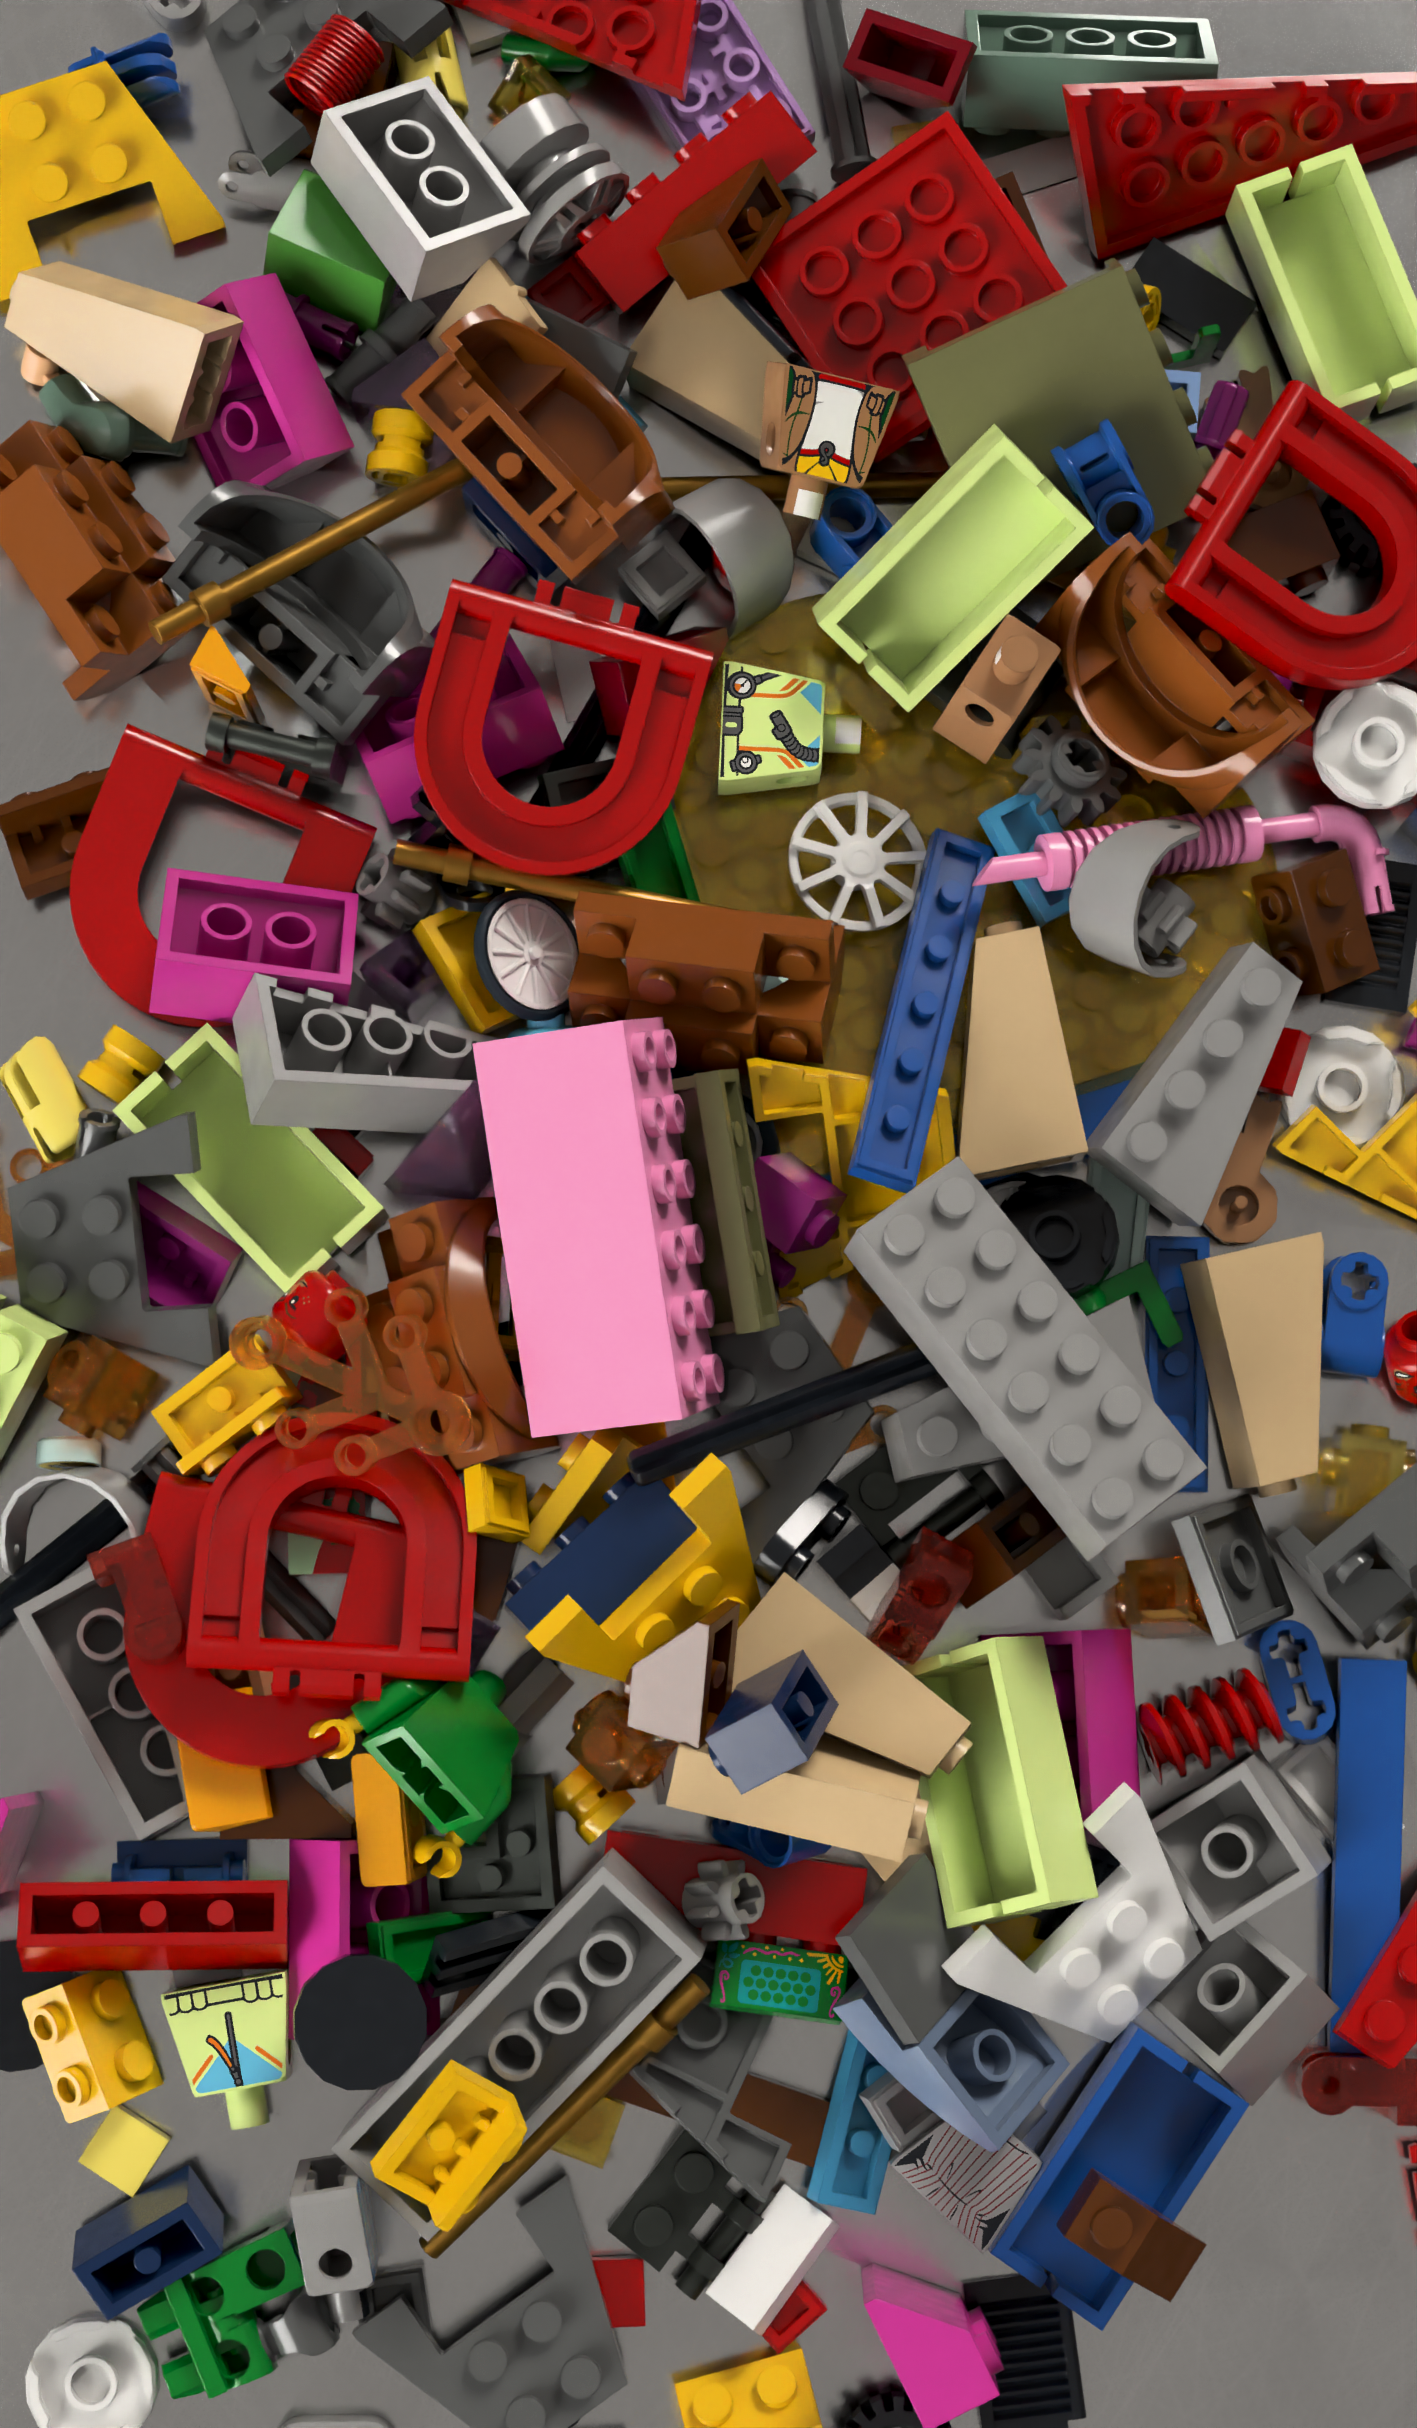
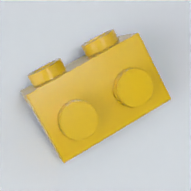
M250 1334L152 1410L151 1413L182 1456V1459L175 1464L182 1475H201L206 1473L211 1478L220 1473L232 1456L238 1452L237 1448L253 1435H261L268 1429L288 1421L291 1418V1414L287 1409L303 1396L260 1335Z
M617 1427L596 1430L590 1439L579 1432L557 1463L567 1471L553 1490L543 1483L528 1503V1518L531 1521L529 1524L530 1537L521 1540V1542L541 1555L551 1539L554 1538L556 1540L580 1516L583 1515L591 1524L610 1506L602 1496L630 1471L627 1463L628 1454L632 1450L643 1446Z
M90 1971L23 1999L22 2006L29 2022L31 2034L36 2040L52 2083L55 2098L59 2102L64 2118L68 2123L107 2111L164 2084L122 1971Z
M451 2059L370 2161L375 2178L427 2205L434 2225L448 2232L462 2214L469 2213L476 2206L484 2186L503 2163L509 2162L517 2154L527 2132V2126L513 2093Z
M802 2348L674 2384L684 2428H823Z

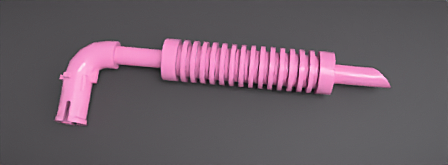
M1253 805L1230 807V809L1214 810L1204 819L1198 812H1195L1194 814L1188 813L1182 816L1173 815L1171 817L1146 820L1177 819L1192 822L1200 827V836L1198 838L1180 844L1164 856L1153 870L1152 875L1154 876L1187 872L1188 870L1195 871L1200 868L1208 869L1211 867H1222L1223 865L1229 866L1235 863L1256 862L1262 857L1264 844L1311 838L1315 843L1333 841L1338 844L1339 849L1346 848L1365 917L1367 915L1375 916L1395 911V906L1392 904L1385 856L1389 855V848L1385 849V847H1382L1377 830L1363 814L1346 805H1312L1307 813L1261 819ZM1138 820L1134 823L1111 824L1110 826L1103 825L1098 828L1089 827L1086 830L1075 829L1074 831L1068 830L1062 833L1040 834L1035 839L1034 852L991 858L974 880L972 887L1037 877L1040 886L1047 892L1064 890L1068 887L1072 888L1076 872L1096 845L1116 830L1145 820Z

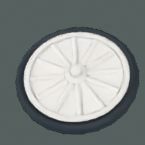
M511 890L496 896L484 907L477 920L474 933V956L478 972L485 987L501 1006L522 1019L546 1021L564 1014L570 1008L567 991L579 955L574 925L561 908L543 895L522 890Z

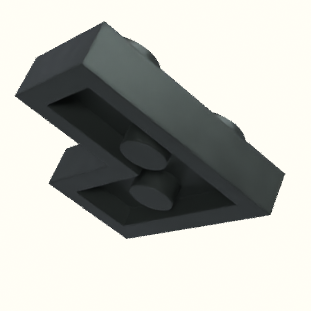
M551 1773L512 1775L511 1801L507 1809L485 1831L486 1842L474 1843L473 1845L465 1843L460 1848L462 1863L458 1872L449 1878H438L430 1874L431 1869L442 1858V1848L435 1851L431 1859L426 1862L429 1913L452 1911V1914L554 1909L562 1900Z

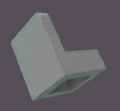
M1068 1536L1023 1570L1059 1621L1069 1619L1120 1582L1100 1553L1087 1562Z

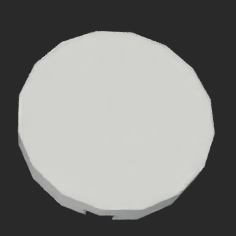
M1377 681L1369 686L1343 690L1326 706L1313 732V760L1321 780L1339 799L1360 808L1389 809L1410 801L1417 794L1416 692L1394 682Z
M1352 1026L1324 1027L1309 1035L1311 1040L1293 1097L1277 1094V1099L1282 1101L1281 1113L1288 1127H1290L1311 1105H1315L1361 1149L1402 1108L1405 1099L1403 1070L1397 1058H1393L1391 1052L1384 1046L1385 1043L1373 1033Z
M102 2313L79 2314L55 2326L35 2349L25 2376L27 2404L39 2428H140L152 2413L160 2389L158 2359L147 2337L128 2320L115 2316L107 2321Z

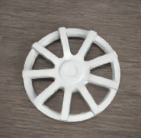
M868 791L842 793L824 800L822 799L816 803L798 822L792 834L788 850L790 877L797 894L806 907L820 919L831 920L833 924L845 925V930L853 932L880 930L893 925L905 917L913 908L927 851L919 831L910 820L911 815L905 809L900 810L892 803L868 794ZM842 806H855V831L853 835L850 836L831 812L832 809ZM868 808L879 811L891 819L874 838H869L867 835ZM817 818L822 820L837 840L835 847L803 838L809 826ZM901 828L909 840L912 851L883 852V844ZM803 851L829 858L830 868L802 880L799 867V852ZM897 864H915V875L911 889L886 872L885 867ZM835 879L842 887L831 912H828L813 899L808 891ZM875 883H881L903 899V903L897 909L884 917L874 888ZM862 890L870 921H853L841 918L852 891Z

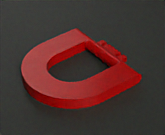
M1291 380L1285 386L1253 440L1239 429H1235L1230 433L1224 443L1227 449L1223 448L1218 453L1197 487L1196 492L1199 495L1195 494L1189 500L1183 511L1188 517L1190 516L1199 522L1201 527L1165 584L1164 591L1170 599L1274 673L1290 681L1327 690L1361 688L1372 685L1377 681L1385 680L1417 658V468L1397 450L1304 382ZM1279 458L1354 512L1368 526L1375 537L1383 562V579L1379 594L1367 611L1347 616L1320 611L1304 602L1227 545Z
M452 579L419 698L414 727V749L418 773L424 792L433 810L450 833L466 848L488 862L513 872L532 876H568L602 867L618 859L634 848L656 826L676 791L714 652L634 630L636 619L639 617L640 607L624 603L619 623H613L609 619L615 600L567 586L564 587L560 606H553L550 603L556 583L539 580L536 585L535 599L531 601ZM510 629L640 665L613 766L599 787L577 802L554 807L538 806L524 802L506 791L495 779L487 765L482 746L483 728Z
M127 724L73 859L69 894L71 914L77 937L88 961L101 979L117 995L138 1010L155 1018L189 1027H203L207 1022L211 1027L233 1025V1023L149 1012L158 940L150 932L142 917L138 900V885L143 866L178 780L302 830L303 833L282 883L351 893L377 827L302 797L301 794L305 784L308 783L309 775L294 769L287 788L280 787L278 782L285 765L268 757L236 750L231 763L225 764L221 761L223 753L208 750L206 756Z
M324 1412L293 1418L268 1429L245 1444L232 1456L216 1477L206 1496L200 1514L188 1624L186 1667L273 1672V1681L271 1683L272 1696L289 1697L290 1678L293 1675L300 1676L299 1697L353 1700L354 1680L359 1678L364 1680L363 1701H380L382 1678L469 1682L477 1532H468L465 1488L451 1465L430 1443L405 1427L380 1417L353 1412ZM349 1488L362 1491L377 1498L396 1516L404 1532L407 1546L401 1641L399 1645L261 1637L269 1540L279 1517L295 1501L309 1493L322 1489Z
M161 1471L132 1578L124 1616V1627L126 1622H128L129 1627L127 1629L128 1633L126 1632L128 1645L124 1636L127 1662L134 1684L144 1703L166 1730L181 1743L203 1756L231 1766L250 1769L289 1767L321 1757L328 1751L335 1749L340 1742V1733L335 1726L328 1728L322 1735L316 1738H309V1731L314 1723L320 1719L335 1718L343 1720L353 1713L351 1706L363 1698V1679L354 1680L353 1700L299 1697V1685L289 1690V1697L258 1696L241 1693L229 1688L216 1679L207 1668L186 1667V1646L197 1530L203 1504L213 1482ZM336 1488L331 1506L323 1505L327 1489L309 1493L295 1501L279 1517L273 1528L274 1530L354 1547L332 1641L399 1645L401 1641L407 1554L406 1539L401 1525L348 1513L350 1502L353 1500V1490L349 1488ZM382 1678L381 1686L394 1678Z

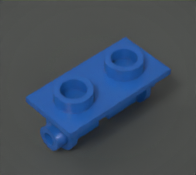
M248 1839L147 1840L143 1843L139 1840L117 1841V1862L112 1864L111 1882L248 1880Z

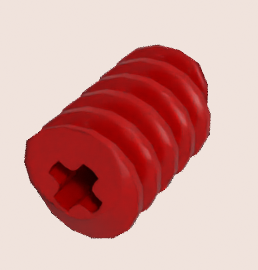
M1246 1668L1238 1669L1235 1672L1234 1688L1221 1676L1213 1678L1210 1682V1698L1200 1686H1189L1186 1690V1707L1176 1695L1172 1693L1165 1695L1162 1698V1716L1151 1703L1144 1702L1138 1706L1139 1738L1149 1767L1160 1785H1163V1764L1169 1763L1179 1777L1183 1778L1187 1776V1756L1193 1754L1206 1770L1211 1768V1748L1214 1746H1218L1228 1760L1231 1761L1236 1759L1235 1739L1242 1737L1253 1752L1260 1751V1730L1265 1728L1278 1744L1284 1741L1278 1713L1265 1685L1261 1681L1259 1682L1252 1672Z

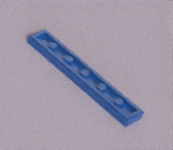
M937 827L929 839L847 1172L848 1175L903 1193H908L916 1186L987 885L972 887V884L983 867L994 857L995 849L992 846Z
M1339 1656L1328 1997L1340 2009L1327 2023V2049L1329 2052L1363 2053L1332 2032L1400 1919L1407 1660Z

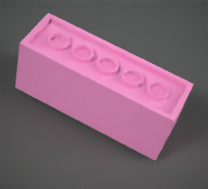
M663 1017L621 1020L473 1043L531 1437L682 1420L719 1404V1393L723 1391L725 1384L724 1368L720 1356L712 1352L711 1339L708 1333V1328L714 1326L715 1308L710 1291L703 1289L699 1263H703L705 1259V1240L700 1226L693 1224L690 1198H693L695 1195L696 1180L691 1162L683 1158L680 1133H684L686 1128V1113L680 1095L674 1094L670 1068H674L676 1065V1046L671 1031L664 1029Z

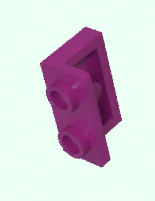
M137 1181L150 1305L158 1307L217 1304L224 1294L243 1248Z

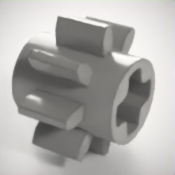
M392 848L388 856L384 853H378L364 864L356 881V890L358 894L368 899L360 911L361 914L382 927L388 924L399 930L403 922L412 925L420 921L427 914L434 901L435 889L432 883L424 879L428 871L393 864L395 848Z
M1158 878L1150 889L1146 886L1137 919L1138 945L1140 950L1153 958H1158L1165 947L1177 955L1199 926L1192 919L1188 918L1196 908L1195 902L1181 888L1163 878Z
M745 1861L699 1862L697 1865L700 1877L691 1879L684 1886L682 1907L685 1917L693 1926L702 1928L701 1940L729 1941L749 1938L747 1924L756 1922L761 1917L764 1909L765 1897L760 1881L753 1874L744 1873Z

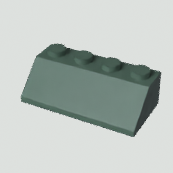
M965 10L963 39L973 42L977 49L962 83L963 127L974 128L975 131L981 134L997 136L1007 134L1011 129L1035 130L1039 135L1050 138L1069 136L1070 130L1062 84L1217 79L1219 63L1208 19Z

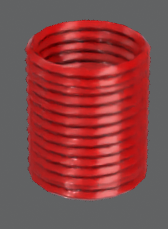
M333 14L326 21V24L322 26V29L318 31L315 38L311 40V43L307 45V48L303 50V53L295 60L292 67L288 69V72L284 74L285 82L300 102L312 112L322 117L324 110L351 102L356 98V95L360 93L359 90L363 89V85L367 84V81L371 79L375 71L385 62L384 54L379 44L360 25L344 15Z

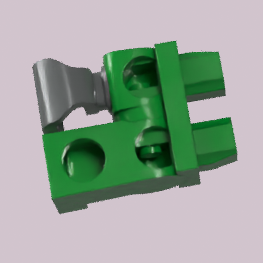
M292 2217L269 2228L266 2232L224 2251L223 2254L161 2289L137 2308L141 2324L151 2341L180 2328L189 2351L171 2358L161 2365L164 2380L173 2399L196 2395L206 2391L209 2399L227 2392L229 2389L272 2373L278 2367L276 2361L278 2354L286 2355L295 2352L317 2356L334 2347L340 2339L335 2323L330 2320L329 2308L324 2296H309L306 2292V2287L291 2302L285 2314L282 2313L264 2322L258 2318L254 2307L305 2285Z

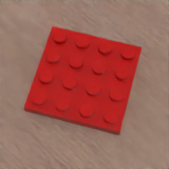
M949 111L943 113L786 222L751 275L813 368L817 371L900 391L897 404L873 460L875 464L931 427L901 356L924 345L930 351L1067 287Z

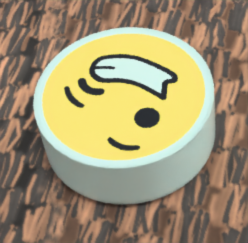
M81 1436L42 1438L36 1443V1467L49 1470H61L88 1465L101 1467L102 1444L95 1438Z

